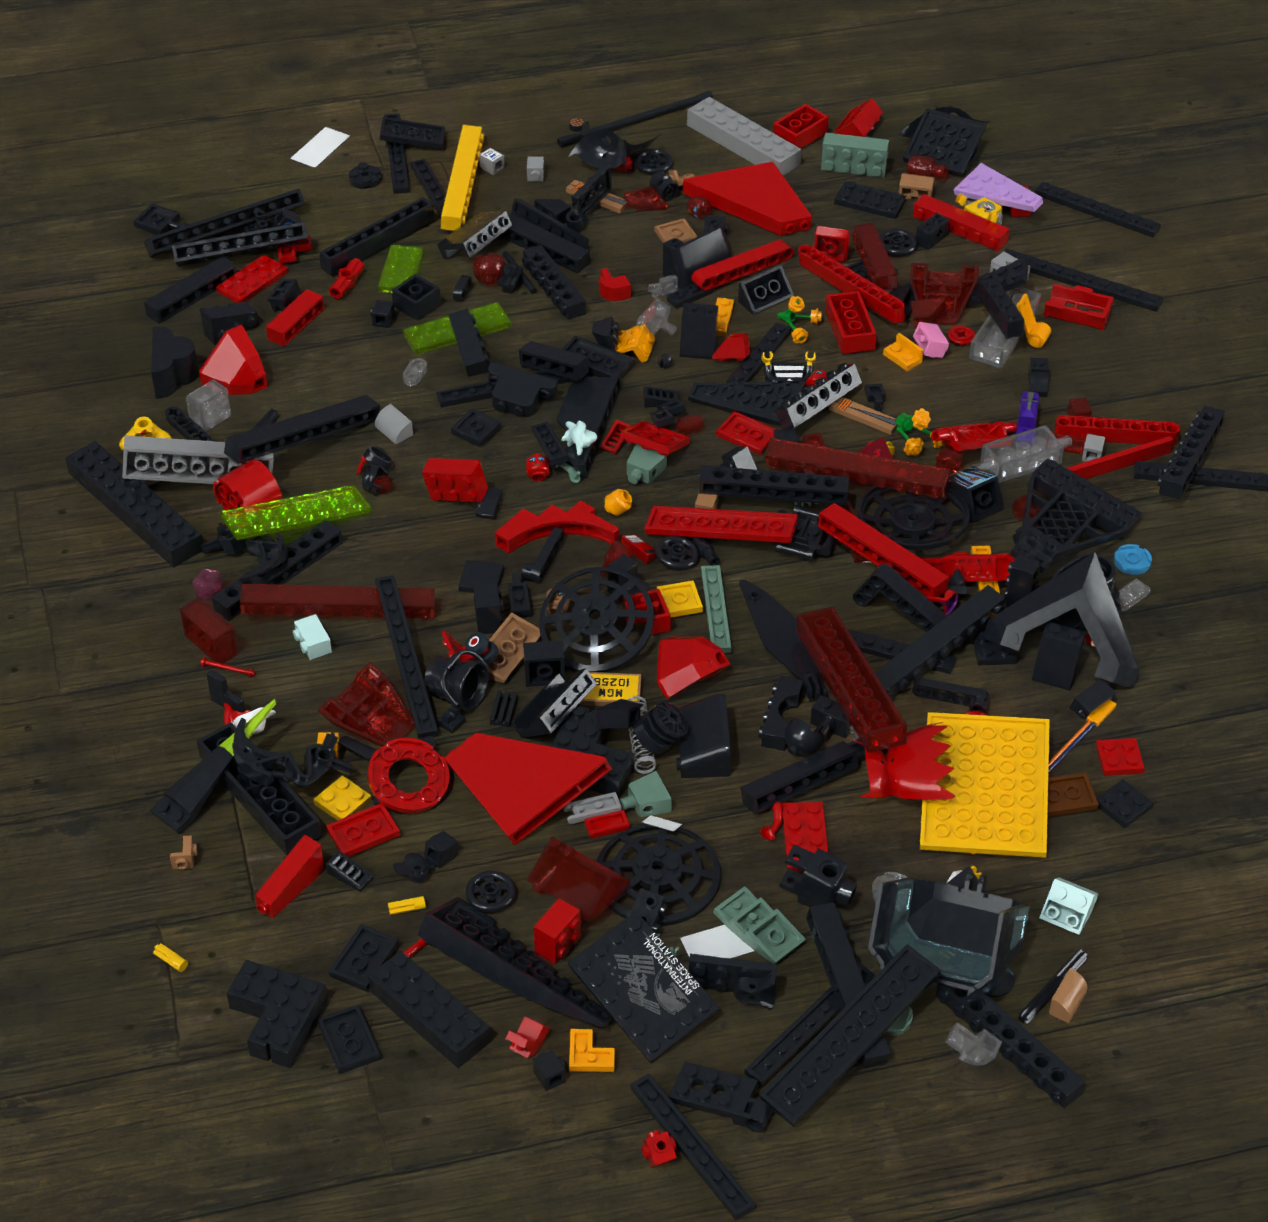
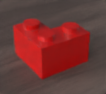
M660 589L647 591L654 608L655 618L652 635L669 632L671 615ZM642 593L630 595L633 599L635 610L647 611V605ZM623 596L622 610H629L628 603ZM635 618L634 624L647 622V619Z

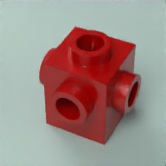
M660 1130L648 1133V1138L642 1141L641 1151L644 1158L649 1160L651 1168L671 1162L677 1158L674 1151L676 1144L674 1138L669 1136L668 1131L661 1133Z

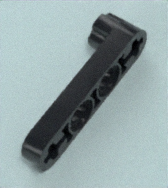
M553 528L535 563H524L521 578L539 583L542 581L563 542L564 529Z
M925 678L916 679L912 688V692L918 697L969 706L970 711L982 713L987 712L990 694L983 689ZM937 690H944L946 693H939ZM961 693L964 694L965 697H960L956 694Z

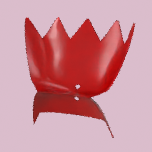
M944 722L929 724L895 738L889 745L887 756L872 745L852 740L863 745L865 748L870 792L859 797L885 798L896 796L903 799L917 800L955 798L954 794L936 784L954 770L953 767L934 761L951 747L949 744L931 739L947 728V726L934 725Z

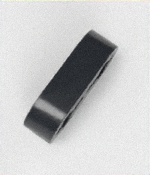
M462 275L454 288V300L463 301L471 288V276Z

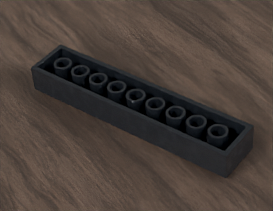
M97 441L65 457L68 473L173 568L202 552V534L141 480L122 479L123 464Z

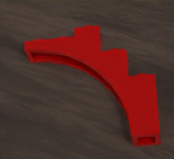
M581 500L567 512L552 504L539 516L523 508L495 532V546L509 554L531 541L549 537L554 527L564 529L565 535L588 536L603 540L614 546L619 542V528L596 516L595 508Z

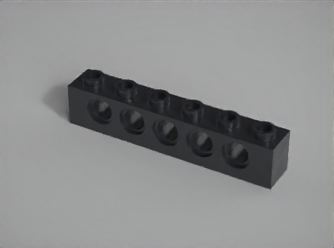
M542 245L523 250V266L527 267L530 275L534 276L538 285L551 298L552 303L559 308L560 313L567 320L585 315V299Z
M842 363L838 365V369L827 372L825 378L822 377L815 380V384L803 388L804 391L794 394L791 400L782 402L781 406L775 410L782 429L796 428L860 385L862 381L855 364L847 365V363Z

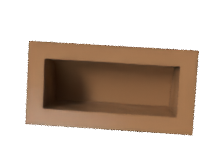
M1072 968L1068 970L1052 997L1049 1010L1050 1015L1067 1023L1071 1021L1088 989L1085 979Z

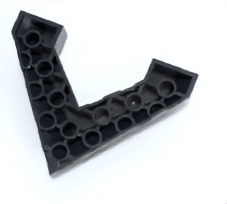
M1096 552L988 621L983 636L984 639L1020 651L1027 631L1076 608L1101 657L1095 677L1130 688L1134 686L1139 668Z

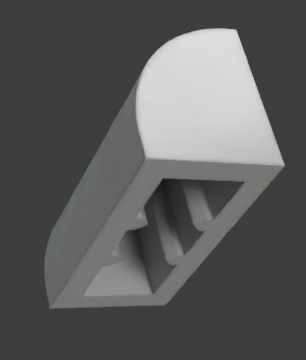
M392 404L387 405L379 412L375 420V427L392 442L398 444L413 436L412 421Z

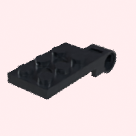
M605 163L601 168H598L596 173L588 178L586 183L579 187L572 195V209L566 215V223L568 227L580 233L583 231V226L589 221V218L585 216L612 190L611 165Z
M684 1062L668 1096L675 1104L732 1118L733 1124L744 1126L753 1132H763L772 1113V1108L769 1104L753 1099L759 1086L758 1080ZM697 1084L703 1085V1087L698 1090L693 1089V1086ZM716 1090L724 1091L720 1095L713 1094Z

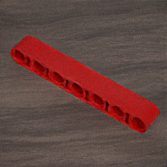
M780 239L700 268L692 274L691 280L700 289L707 291L787 261L792 257L794 250Z
M1061 415L1056 418L1054 436L1058 439L1086 441L1087 434L1105 437L1104 442L1146 444L1171 436L1174 440L1173 446L1178 443L1180 426L1174 422Z

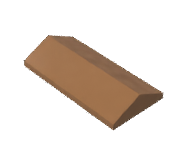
M513 613L506 618L489 639V641L497 645L499 650L497 658L492 663L487 664L489 680L504 683L524 659L523 643L537 642L540 639L541 634L538 627Z

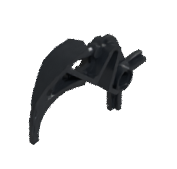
M220 522L218 523L219 527H216L218 532L217 538L201 544L204 555L221 548L225 553L236 554L247 547L250 555L258 557L259 564L254 571L242 576L243 581L261 575L277 567L287 559V549L280 532L276 533L277 542H275V540L270 538L266 529L259 524H253L244 530L235 531L234 528L227 527L226 524L223 525Z
M241 717L237 725L232 743L233 754L242 772L252 781L261 785L268 786L274 781L273 777L281 778L287 783L293 781L297 787L303 788L314 783L329 771L330 768L349 776L353 767L352 764L335 758L333 749L338 739L335 733H327L322 745L315 744L307 747L304 754V774H302L290 751L277 753L258 748L245 735L246 719ZM280 766L286 769L285 772L267 771Z

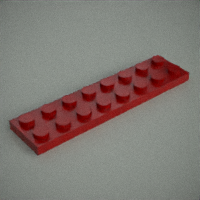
M653 506L645 526V534L791 543L798 522V514Z

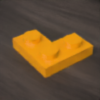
M593 1029L570 1030L569 1071L614 1072L615 1048H592Z

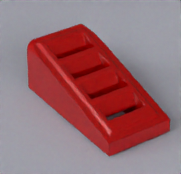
M615 420L600 449L616 455L626 441L614 436L620 437L621 433H618V431L621 432L632 425Z

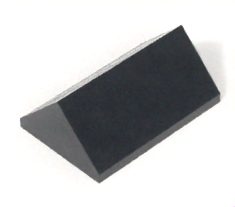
M782 265L739 283L738 302L751 314H755L794 296Z

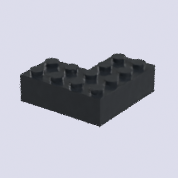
M577 705L565 718L551 747L605 757L612 770L591 785L588 790L602 794L616 792L618 798H620L634 770V754L603 745L610 732V728H597V711L593 710V712H590L589 708Z
M250 960L244 962L227 992L230 1009L259 1018L247 1039L250 1056L268 1061L270 1059L269 1045L272 1063L291 1068L328 1000L326 984Z

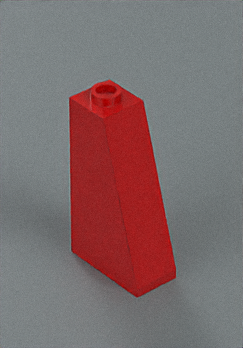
M307 835L300 839L256 893V907L260 913L274 918L324 872L321 844Z

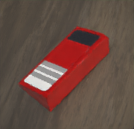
M623 535L621 537V546L644 563L649 564L657 558L655 549L638 536Z

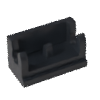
M281 279L267 298L275 313L278 311L276 306H279L282 312L302 294L297 279Z
M1099 679L1076 696L1069 709L1082 719H1086L1087 715H1090L1098 707L1115 697L1116 692L1103 679Z

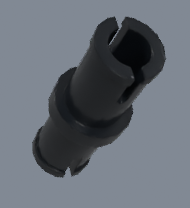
M696 537L693 540V543L699 550V554L708 561L710 566L720 563V558L714 552V548L704 538Z

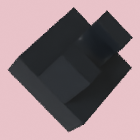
M453 705L437 719L438 726L452 734L466 722L465 716L460 714L459 708Z

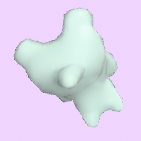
M567 421L566 426L569 430L565 432L561 441H567L568 447L575 443L577 455H581L583 452L582 448L589 447L597 440V434L587 430L586 424L582 421H578L577 425Z

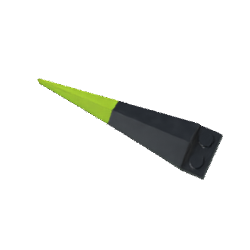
M275 699L245 723L244 732L248 739L276 705ZM235 733L163 793L165 796L150 809L152 814L180 834L195 819L213 788L235 758L232 748Z

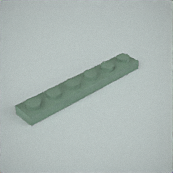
M720 565L701 566L710 641L719 646L724 653H731Z

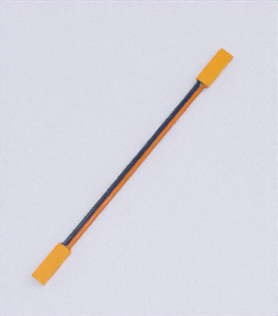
M1108 700L1087 717V723L1049 761L1048 773L1094 726L1098 727L1116 708V703Z

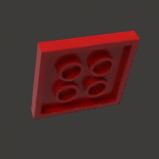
M641 421L622 430L620 438L625 439L629 444H639L644 449H653L658 451V454L665 456L685 447L690 443L691 437L663 427L657 428L656 425L646 421Z

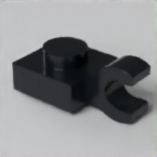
M882 383L864 385L867 401H873L874 410L882 411L881 404L885 400V391Z

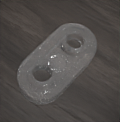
M422 358L411 360L403 372V382L409 386L417 385L427 371V362Z

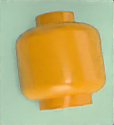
M616 489L605 497L604 507L608 513L619 516L631 508L632 497L628 491Z

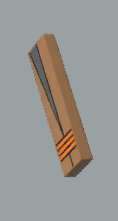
M574 180L566 187V193L573 195L585 183ZM608 193L597 205L620 214L629 206V201Z
M840 397L829 405V410L892 435L897 428L895 418L846 398Z

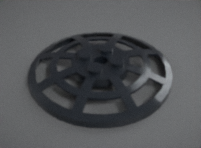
M897 478L879 483L865 492L858 504V518L865 522L864 520L874 522L877 529L883 535L905 549L927 550L950 544L963 535L969 524V508L960 495L944 484L922 478ZM913 487L929 489L941 495L936 500L913 495ZM906 488V496H898L886 501L880 495V493L890 489ZM872 498L880 504L874 516L863 514L865 506ZM947 498L951 499L958 505L962 514L951 516L948 509L942 503ZM904 501L907 502V504L900 505L896 508L892 506V504ZM914 501L926 503L930 506L926 507L920 504H914ZM886 509L891 513V519L880 518V515ZM938 509L945 518L936 519L934 511ZM963 520L962 528L954 535L947 534L951 529L952 522ZM881 524L891 525L894 530L888 533ZM946 524L942 532L933 530L935 525ZM900 534L911 536L912 540L901 539L896 536ZM926 534L934 536L930 539L919 540V536Z
M611 567L585 568L568 575L549 592L540 611V634L543 642L549 641L545 631V624L555 623L558 634L563 640L564 652L570 646L579 652L591 653V665L575 663L564 657L565 667L577 672L587 668L589 672L605 673L628 664L645 648L654 627V608L645 587L629 573ZM601 572L615 573L626 577L629 581L620 586L612 581L600 579ZM593 573L592 580L579 583L571 589L564 585L578 576ZM592 585L591 594L581 598L575 593L581 588ZM600 585L616 589L609 596L599 594ZM634 586L640 589L647 605V611L635 610L633 599L627 592ZM559 590L564 596L557 606L556 614L545 617L548 603ZM623 595L628 603L629 610H618L614 601ZM568 598L576 603L572 612L561 613ZM593 613H600L598 619L590 618ZM619 617H628L627 626L621 633L615 628ZM635 618L647 619L644 633L634 646L627 637L633 629ZM572 620L575 629L567 636L562 628L561 621ZM581 634L584 637L590 638V647L575 643L574 640ZM608 634L615 638V640L608 644L598 646V638ZM620 643L628 650L624 656L614 661L599 664V653L611 650Z
M650 824L629 828L613 837L601 850L595 865L597 891L607 907L626 919L630 916L632 910L620 905L617 900L625 893L636 899L638 892L632 889L635 885L639 884L658 894V891L673 887L677 893L665 896V902L671 903L683 899L689 908L675 914L664 915V917L660 916L658 924L660 926H668L685 922L704 911L718 892L720 865L710 845L699 835L682 827L677 828L673 832L686 835L696 842L688 844L678 837L667 835V831L671 830ZM659 830L658 834H647L635 839L629 836L640 831ZM657 839L656 846L647 848L643 847L639 842ZM619 840L626 843L619 850L614 861L602 862L604 855L612 845ZM670 840L683 847L674 851L665 847V842ZM631 847L638 852L634 860H621L626 851ZM703 847L707 850L713 861L714 872L702 869L700 858L695 850ZM690 853L694 859L695 867L683 865L681 856ZM654 866H661L663 869H661V870L655 869V870H654L653 867H654ZM614 868V876L619 888L610 895L603 884L601 870ZM620 868H632L633 877L625 882L621 876ZM682 874H693L694 877L691 882L684 888L679 882ZM700 877L713 880L707 894L696 903L689 893L697 886Z

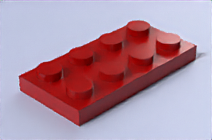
M262 255L222 282L216 289L219 294L235 303L247 302L288 274V267L266 255Z
M823 802L782 803L786 857L794 844L812 853H815L818 848L828 853ZM787 864V870L790 868L796 872H803Z

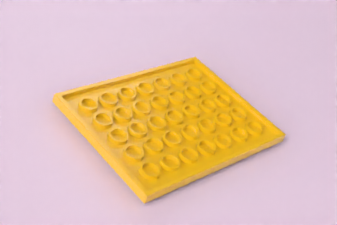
M928 712L927 725L944 722L934 726H947V728L931 739L951 746L934 761L954 768L936 784L954 794L955 798L922 801L920 850L1046 858L1049 719Z

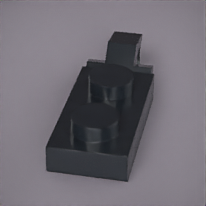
M512 573V583H508L511 613L517 616L531 615L527 582H521L520 573Z

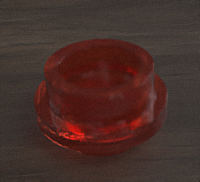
M386 475L378 476L374 481V484L382 486V489H376L379 493H387L391 488V479Z

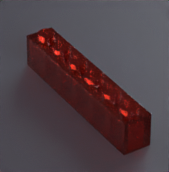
M873 222L854 225V232L851 233L852 241L855 242L860 259H863L864 268H867L868 277H871V282L883 290L896 289L897 273Z

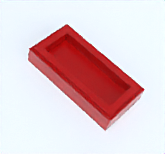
M624 810L584 819L590 839L622 832L630 828Z

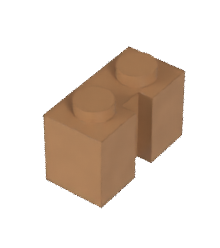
M902 174L899 194L906 195V199L909 200L912 197H918L919 199L923 194L932 197L934 178Z

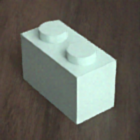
M316 614L294 621V638L296 641H300L303 654L306 653L310 660L332 653L330 638Z

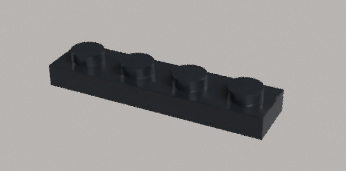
M548 421L531 426L532 433L551 466L561 465L569 461L567 453Z

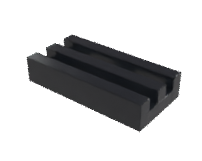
M498 690L490 717V725L510 727L517 702L516 692L510 695L508 691L503 694L502 691ZM501 699H503V703H502V706H501V710H500V713H499V717H498V720H496V716H497V712H498V709H499V705H500ZM511 700L506 721H502L507 702Z

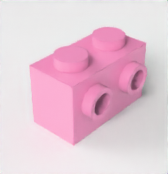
M918 323L913 337L923 349V354L931 358H943L948 350L949 342L939 326L931 323Z

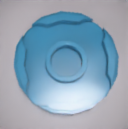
M1136 544L1123 545L1114 554L1115 566L1123 573L1130 575L1145 573L1150 569L1152 563L1150 552L1145 548H1139V545Z

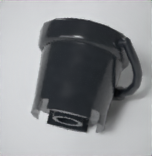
M469 649L460 650L450 658L441 655L436 656L434 659L437 661L435 664L430 663L425 673L424 684L429 686V689H426L427 692L449 700L454 707H459L465 711L474 710L480 705L488 688L489 672L487 663L480 655ZM469 654L477 660L464 661L459 659L461 655Z

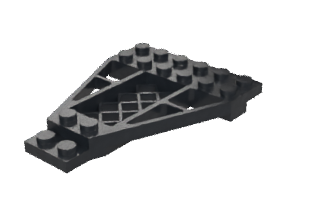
M1047 458L1031 474L1027 483L1028 489L1019 542L1012 548L1010 555L1015 558L1017 555L1039 561V572L1043 573L1051 564L1057 563L1062 557L1115 539L1123 540L1129 534L1133 525L1140 519L1142 512L1107 493L1104 489L1095 486L1087 479L1064 468L1056 461ZM1033 489L1049 497L1051 500L1046 501L1032 493ZM1031 503L1042 509L1033 519L1029 518ZM1095 524L1108 533L1102 534L1091 526ZM1083 534L1092 538L1075 544Z

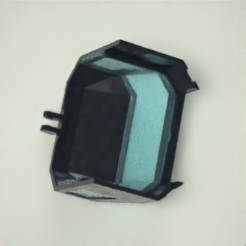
M973 872L967 873L964 887L915 878H904L879 883L868 949L876 957L882 970L908 944L941 969V974L934 982L968 990V995L980 991L1001 977L1023 948L1030 906L1016 899L984 892L987 884L986 875L981 874L977 890L971 889L975 878Z

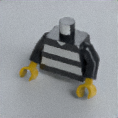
M771 351L769 352L770 358H765L764 352L761 357L765 363V380L773 384L806 381L813 372L814 366H812V363L816 360L815 352L813 358H808V351L805 354L807 365L805 363L772 362V365H770L773 357Z

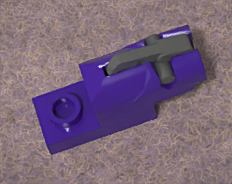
M1025 391L1022 393L1015 444L1033 446L1039 395L1036 392Z

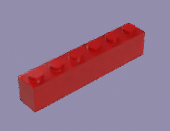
M923 194L914 203L913 217L925 222L935 213L941 214L950 219L949 232L995 251H999L1008 242L1010 228L988 221L985 218L926 194Z

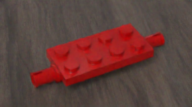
M1000 421L992 425L987 422L936 428V430L932 431L931 438L934 442L942 441L949 444L953 450L958 452L969 449L976 450L977 448L987 449L993 446L1001 447L1002 445H1010L1012 438L1007 433H1015L1017 425L1013 421L1006 423Z

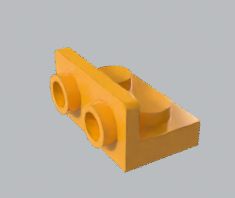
M898 333L896 335V342L884 348L883 355L904 370L909 371L922 363L923 349L901 333Z

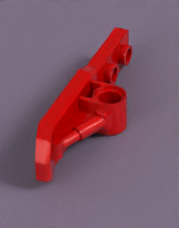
M954 552L941 558H920L949 577L948 581H950L956 569L961 571L965 581H1004L1010 575L1008 572L1010 562L1015 561V558L1009 553L968 554L967 552Z

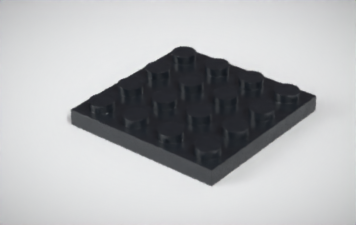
M926 108L903 156V161L963 177L986 129V123Z

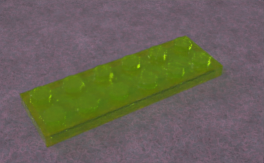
M498 302L469 310L470 315L474 314L476 320L474 328L478 327L480 336L511 327L510 319ZM449 316L403 329V335L416 355L457 343Z

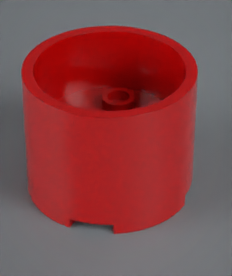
M252 459L213 482V491L217 503L222 504L223 509L227 512L226 518L239 529L249 526L282 506L280 488L272 473L259 460Z

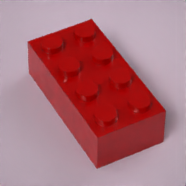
M860 291L826 295L825 312L841 354L875 350L876 331Z

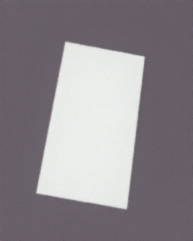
M325 127L290 159L316 167L350 135Z
M726 925L680 938L689 957L691 953L733 958L754 951Z

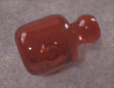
M914 155L907 164V174L937 177L942 180L946 178L948 173L946 165H937L936 160L928 156Z

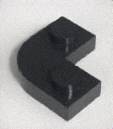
M676 399L658 405L657 411L651 412L650 415L652 422L657 428H665L669 424L674 423L673 416H677L686 410L682 401Z

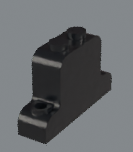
M490 362L488 367V381L490 384L495 385L492 391V406L499 411L512 413L516 416L529 417L533 414L539 399L551 400L557 393L558 380Z

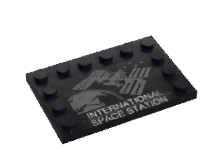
M637 911L568 962L570 969L650 1064L719 1011L718 1005Z

